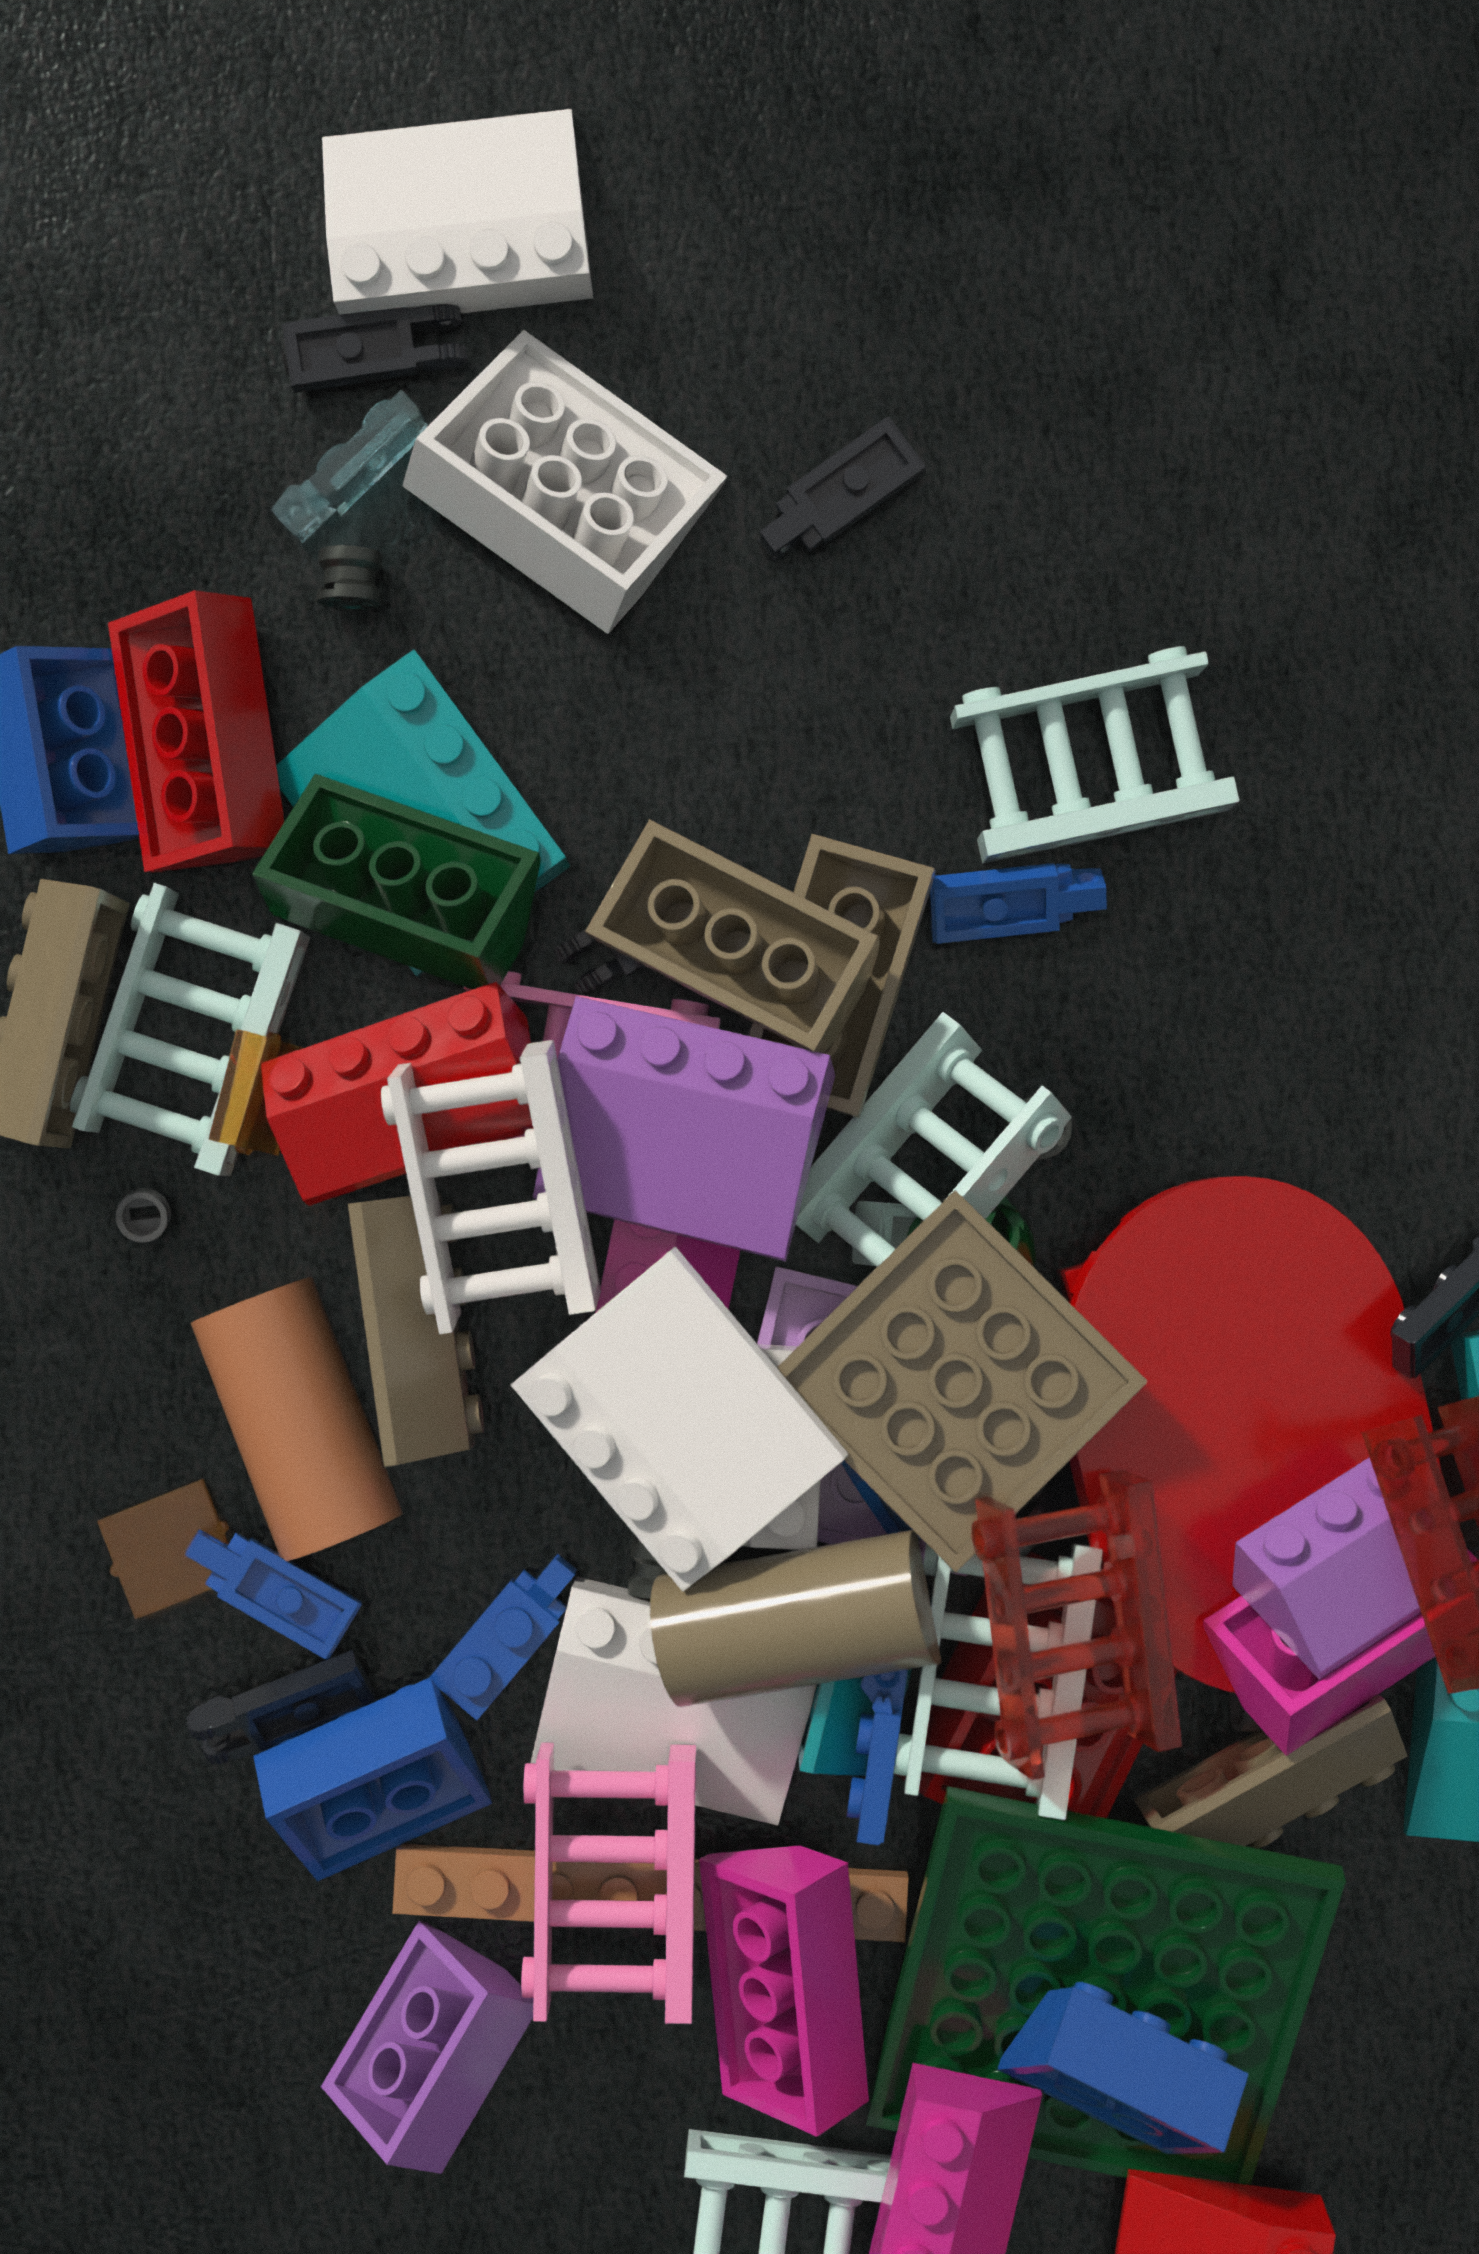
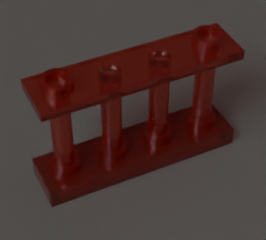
M1479 1395L1438 1407L1444 1428L1430 1433L1427 1432L1422 1415L1361 1432L1448 1694L1479 1688V1560L1471 1562L1458 1524L1475 1517L1479 1529ZM1453 1453L1466 1492L1449 1497L1437 1459Z
M1126 1470L1099 1474L1101 1496L1097 1498L1096 1504L1016 1520L1014 1508L988 1496L975 1499L978 1520L972 1523L971 1536L974 1550L978 1558L983 1561L1001 1720L996 1721L994 1728L996 1745L1001 1757L1032 1781L1045 1778L1042 1746L1125 1728L1130 1736L1157 1752L1182 1746L1153 1481ZM1101 1530L1106 1535L1109 1562L1105 1563L1103 1570L1023 1586L1019 1547ZM1109 1596L1113 1600L1116 1627L1112 1629L1110 1636L1031 1652L1026 1614ZM1116 1662L1121 1667L1124 1693L1119 1695L1118 1701L1038 1719L1034 1680Z

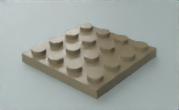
M956 1190L777 1367L848 1452L849 1455L844 1461L955 1573L1148 1382Z

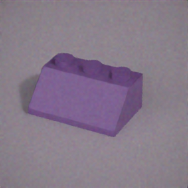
M1389 1444L1235 1543L1232 1586L1320 1680L1474 1577L1475 1570L1436 1488Z
M418 1921L321 2088L387 2165L441 2174L533 2018V1998H522L521 1985L506 1969L431 1924Z

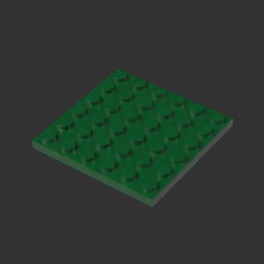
M947 1786L867 2105L866 2126L897 2132L912 2063L1030 2087L997 2070L1001 2057L1048 1991L1074 1987L1076 1982H1084L1110 1993L1113 1996L1111 2005L1132 2015L1133 2011H1142L1165 2020L1171 2025L1169 2034L1188 2044L1190 2040L1195 2039L1221 2048L1228 2053L1226 2063L1248 2073L1224 2153L1166 2154L1042 2092L1028 2158L1127 2178L1128 2169L1251 2185L1346 1883L1343 1867L1068 1810L1066 1812V1820L1038 1816V1804Z

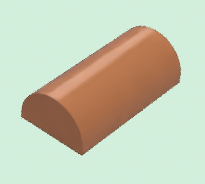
M313 1277L262 1293L191 1322L279 1555L286 1562L353 1538L403 1514Z

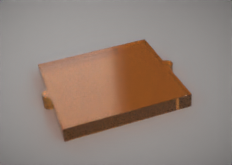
M236 1029L208 1140L233 1145L237 1153L250 1155L253 1150L279 1155L280 1148L266 1118L261 1065L265 1061L303 1049V1047L282 1042L281 1036L278 1033L269 1032L267 1037Z
M204 1479L97 1521L114 1563L110 1567V1573L113 1576H119L135 1619L212 1589L205 1585L212 1571L185 1556L188 1545L199 1529L229 1545L225 1535L229 1526L225 1521L219 1520Z

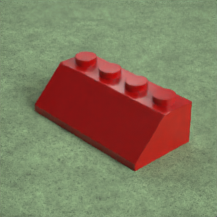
M194 590L109 622L108 628L144 872L154 873L233 863L263 856L285 821L252 599L249 597Z
M497 981L261 1063L266 1118L303 1202L310 1206L406 1174L397 1124L390 1126L387 1124L381 1100L382 1086L388 1085L387 1078L397 1065L411 1063L417 1088L511 1073L513 1065L521 1064L520 1056L527 1044L531 1043L527 1017ZM517 1099L422 1114L429 1152L511 1139L525 1134L527 1129H533L529 1104L519 1105Z

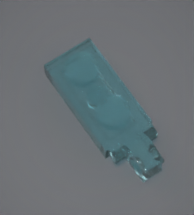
M402 390L391 400H383L377 403L366 414L362 422V428L345 444L333 446L322 456L318 462L317 471L309 480H304L302 485H290L271 510L299 541L303 543L335 511L342 516L414 446L416 438L428 427L416 404Z

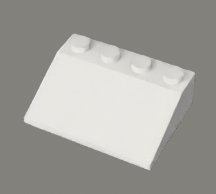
M572 109L322 137L326 239L333 302L339 315L401 307L412 309L437 306L439 304H453L460 308L461 313L593 298Z
M523 330L416 438L402 486L609 634L652 583L724 485L727 475Z
M676 1247L670 1250L511 1384L513 1389L682 1592L729 1557L849 1455Z
M576 1576L571 1588L531 1763H536L541 1743H554V1770L656 1772V1765H668L670 1745H696V1806L778 1826L810 1714L816 1685L678 1707L670 1699L659 1673L651 1633L650 1599L631 1596L626 1588Z

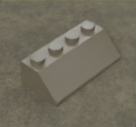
M40 879L37 893L31 892L26 899L22 914V927L28 930L22 955L16 954L9 967L7 989L13 992L7 1017H0V1136L37 1146L71 1148L76 1129L72 1125L76 1113L70 1111V1102L79 1079L82 1076L88 1077L130 904L102 889Z
M437 1193L441 1214L455 1213L452 1204L442 1205L441 1193ZM411 1196L348 1204L384 1467L470 1450L476 1444L474 1434L484 1432L481 1399L479 1394L469 1395L466 1370L475 1369L472 1335L470 1331L460 1332L459 1320L452 1333L439 1334L435 1314L427 1315L425 1313L421 1299L420 1279L421 1276L427 1275L412 1198ZM458 1239L447 1241V1244L457 1242ZM461 1267L452 1268L454 1278L463 1276ZM467 1302L460 1303V1306H465Z
M1378 1694L1287 1756L1261 1730L1248 1735L1133 1800L1148 1827L1257 1849L1276 1840L1283 1833L1281 1826L1303 1814L1306 1818H1312L1329 1811L1339 1802L1337 1795L1360 1783L1361 1786L1367 1787L1388 1778L1396 1769L1394 1763L1407 1757V1753L1392 1711L1386 1700Z

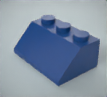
M15 646L0 654V807L8 854L68 852L140 839L112 648Z
M431 1677L414 1685L405 1686L394 1694L356 1711L344 1713L329 1723L297 1737L288 1738L277 1746L253 1756L267 1821L317 1881L493 1804L489 1790L454 1710Z
M1076 1982L1074 1987L1048 1991L1001 2057L997 2068L998 2071L1032 2088L1041 2089L1043 2093L1166 2154L1224 2153L1248 2078V2073L1226 2063L1228 2053L1221 2048L1195 2039L1190 2040L1188 2044L1169 2034L1171 2025L1165 2020L1142 2011H1133L1132 2015L1111 2005L1113 1996L1110 1993L1084 1982Z

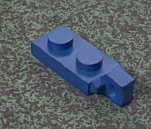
M1055 863L938 875L934 877L928 896L930 932L932 940L936 944L1060 931L1059 923L1072 920L1073 913L1107 909L1106 883L1101 869H1071L1070 864L1055 865Z
M199 1529L186 1549L185 1556L212 1571L205 1585L218 1592V1598L326 1660L333 1654L362 1605L360 1600L291 1560L286 1562L279 1553L251 1538L248 1540L238 1533H235L228 1545Z
M557 1554L537 1579L525 1570L522 1571L516 1580L512 1578L430 1677L436 1686L475 1720H478L559 1624L560 1616L567 1609V1605L557 1596L574 1577L577 1569Z
M908 1669L865 1676L861 1679L860 1687L871 1700L872 1709L875 1711V1714L861 1713L856 1753L869 1755L866 1779L852 1777L847 1817L860 1819L857 1842L879 1846L880 1842L884 1843Z

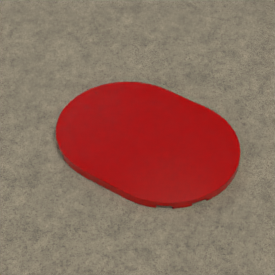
M1248 1176L1215 1177L1191 1181L1167 1189L1144 1201L1120 1220L1121 1224L1111 1232L1097 1251L1091 1252L1070 1291L1072 1296L1070 1304L1148 1381L1069 1460L1089 1547L1103 1549L1099 1574L1100 1582L1121 1621L1126 1627L1134 1631L1138 1638L1155 1654L1157 1659L1192 1680L1233 1693L1235 1691L1203 1628V1622L1206 1618L1241 1596L1232 1586L1235 1543L1389 1444L1436 1488L1441 1501L1443 1499L1438 1449L1421 1375L1419 1374L1415 1379L1413 1377L1409 1379L1392 1367V1337L1390 1332L1395 1320L1404 1310V1306L1395 1282L1381 1256L1366 1236L1346 1216L1329 1203L1293 1185L1267 1178Z

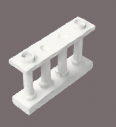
M554 1040L527 1044L520 1056L521 1064L513 1065L511 1073L416 1088L411 1063L397 1065L387 1078L388 1085L382 1086L381 1100L385 1120L389 1126L397 1124L427 1275L421 1276L420 1279L422 1304L427 1315L435 1314L439 1334L453 1332L461 1315L460 1303L553 1289L555 1295L565 1294L569 1315L596 1310L601 1288ZM517 1099L519 1105L529 1104L533 1129L525 1130V1137L429 1152L422 1119L423 1113ZM529 1163L531 1169L541 1168L546 1192L538 1193L537 1200L441 1214L435 1177ZM540 1226L543 1232L553 1231L558 1255L550 1256L549 1263L454 1278L447 1244L449 1240Z

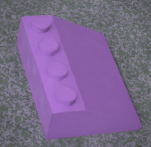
M576 996L559 1052L558 1065L586 1213L786 1262L835 1079L831 1056ZM538 1168L533 1195L535 1200H537L538 1193L546 1192L541 1168Z

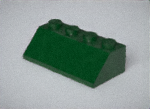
M314 774L255 868L252 876L273 916L473 990L496 981L501 985L524 944L541 857L539 852Z

